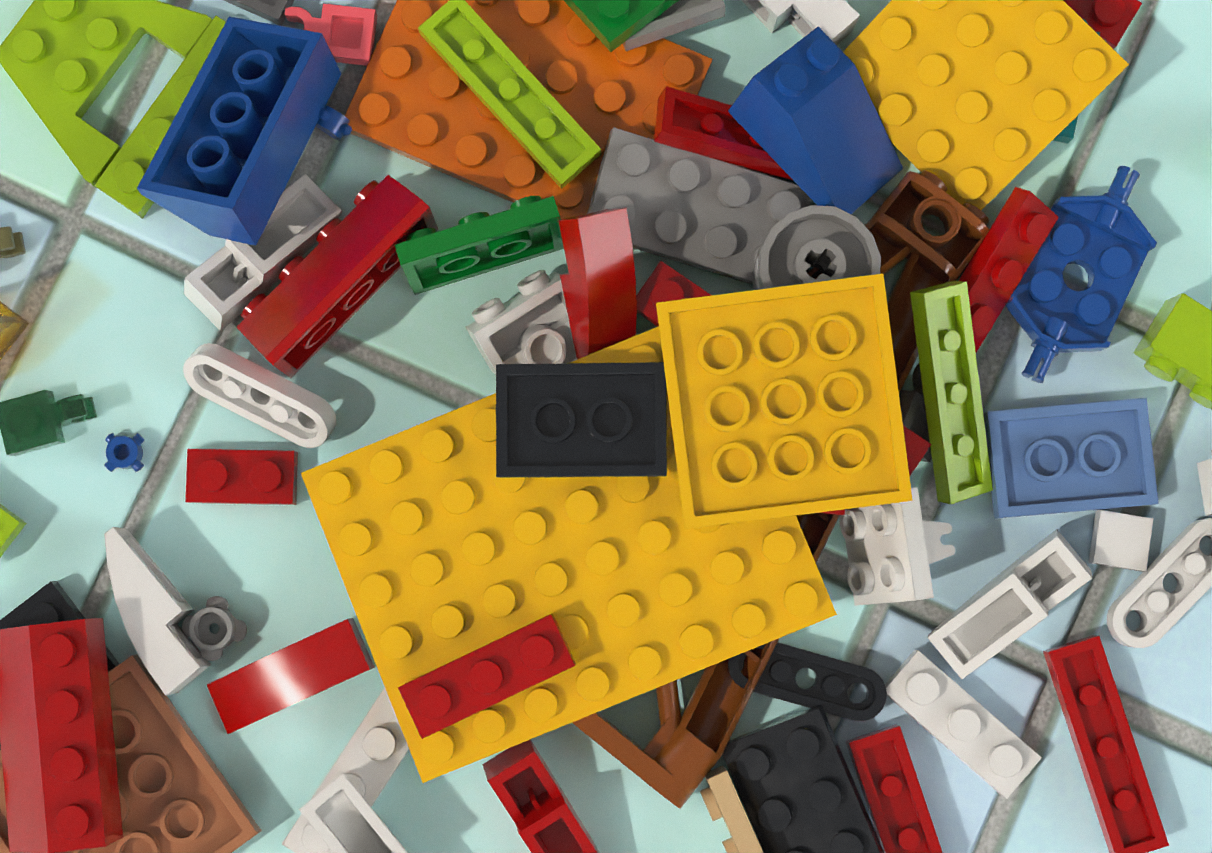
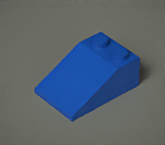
M819 27L815 28L754 75L728 110L730 115L817 206H834L853 214L903 169L855 64Z

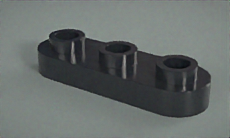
M778 642L753 691L808 708H814L822 704L825 713L854 721H866L877 716L883 709L887 698L884 681L875 671ZM766 644L756 648L764 649ZM741 653L729 658L727 664L733 681L744 689L749 679L741 673L747 656ZM802 668L811 669L815 675L814 684L807 689L800 688L795 679L797 672ZM854 683H861L866 688V697L860 703H852L847 695L848 688Z

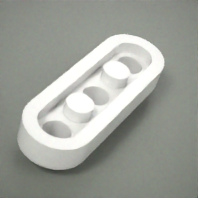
M212 343L203 344L184 363V377L196 393L299 446L306 448L321 446L336 427L335 412L325 399L220 345Z
M1212 518L1200 519L1188 525L1147 567V571L1142 572L1112 603L1107 613V627L1112 637L1118 643L1133 648H1146L1154 645L1212 587V552L1209 555H1205L1200 549V540L1204 536H1208L1212 540ZM1168 573L1173 574L1177 580L1176 589L1171 593L1167 592L1163 587V579ZM1133 610L1139 614L1141 620L1139 627L1134 631L1130 630L1126 624V617Z

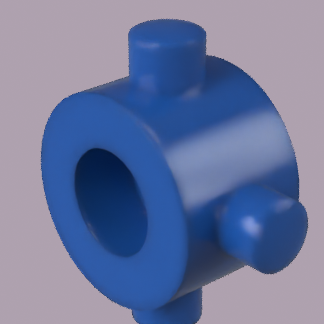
M327 105L325 108H321L318 116L319 120L316 124L317 128L338 141L343 136H348L351 133L352 128L348 125L350 120Z
M111 433L105 438V441L108 443L106 447L108 461L104 466L110 472H113L117 467L133 469L135 472H138L144 467L141 462L143 457L141 444L145 440L140 434L137 433L133 438L127 436H116L114 433Z

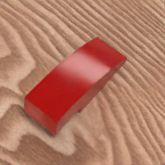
M627 208L605 209L558 220L569 271L568 273L560 274L577 359L636 336V276Z
M349 618L207 684V687L226 732L230 734L375 668L354 618Z
M531 739L506 749L482 764L487 781L515 822L518 833L531 853H600Z

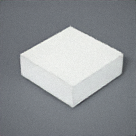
M1104 510L1095 511L1088 563L1140 572L1147 571L1153 518Z

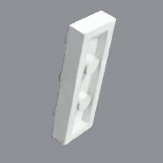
M914 649L885 684L887 696L1006 799L1009 798L1042 758L919 650Z

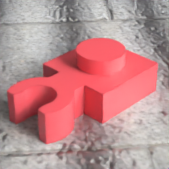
M323 3L321 18H315L301 7L285 8L284 15L287 21L302 23L304 25L303 30L323 34L336 63L367 66L370 63L374 49L378 17L375 9Z

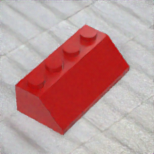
M387 175L380 183L376 180L368 183L355 197L354 204L356 207L342 221L339 218H335L329 222L316 238L319 244L305 258L300 255L290 261L279 274V279L282 282L268 296L264 293L256 296L241 313V317L244 320L236 328L274 367L290 378L401 268L395 245L405 242L406 237L417 230L425 228H435L438 230L430 207L390 175Z
M103 618L79 619L0 629V744L10 852L58 853L100 848L123 838Z

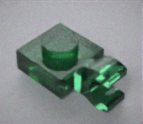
M42 390L0 402V430L6 455L18 456L65 443L62 427L97 418L93 397L84 398L83 394H79L55 402L52 391Z

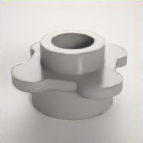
M221 596L210 597L206 602L205 608L199 610L194 616H187L182 622L183 634L190 637L193 643L201 648V656L208 661L220 659L223 655V650L233 641H242L247 634L246 623L242 620H236L228 610V601ZM213 623L219 626V631L216 634L210 631V626Z

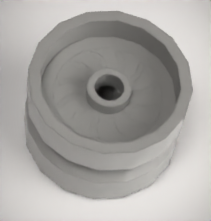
M810 205L788 213L770 229L754 264L753 288L754 290L880 274L881 255L873 234L856 216L834 206ZM810 267H817L823 274L814 279L807 274V271Z

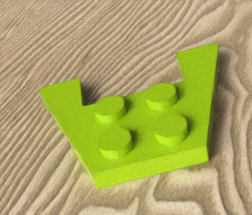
M34 0L0 45V64L83 178L94 186L121 147L83 121L82 117L144 34L150 35L175 54L185 59L213 19L205 14L157 0Z

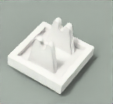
M911 487L913 501L845 509V515L840 516V529L845 538L849 563L847 579L849 587L853 592L855 606L934 598L929 564L955 554V547L953 545H943L940 541L942 535L951 533L952 526L949 523L922 520L918 487Z

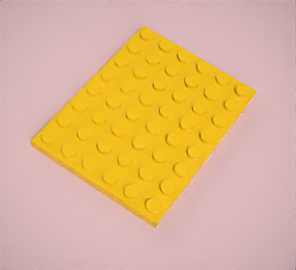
M659 326L570 363L663 362ZM667 386V477L497 478L496 393L301 473L422 783L837 615L796 515L691 529L684 528ZM553 613L576 662L574 667L421 739L398 687Z

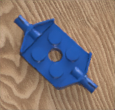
M1118 167L1108 192L1103 195L1060 197L1053 203L1051 210L1059 218L1006 303L1008 311L1032 340L1030 346L1034 347V350L1021 374L1026 378L1032 377L1031 380L1034 382H1044V377L1052 360L1059 352L1102 351L1110 346L1111 342L1107 341L1147 253L1156 247L1157 242L1128 206L1127 200L1140 176L1136 170L1129 173L1130 167ZM1077 264L1085 269L1088 274V285L1084 291L1072 290L1065 284L1063 271L1066 265Z

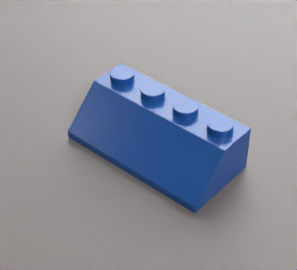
M228 17L137 187L141 195L209 236L256 246L319 120V112L321 108H325L342 74L323 34Z

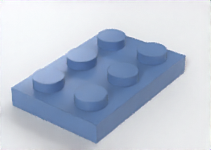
M1147 398L998 410L983 413L993 488L991 493L994 519L1159 504Z

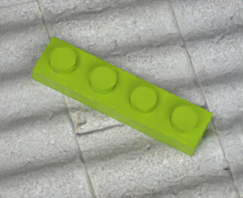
M449 0L418 27L420 35L561 189L601 155V148L465 0Z
M217 15L94 185L142 219L154 202L141 195L137 187L226 23Z
M950 281L910 292L930 444H932L930 448L937 501L951 505L993 491L967 282Z

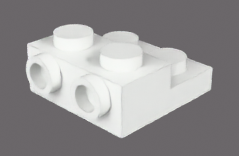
M539 270L530 274L517 284L521 293L505 303H502L500 298H494L480 305L472 312L475 321L465 327L490 370L495 375L496 364H561L577 360L560 274L557 272L547 275L545 270Z

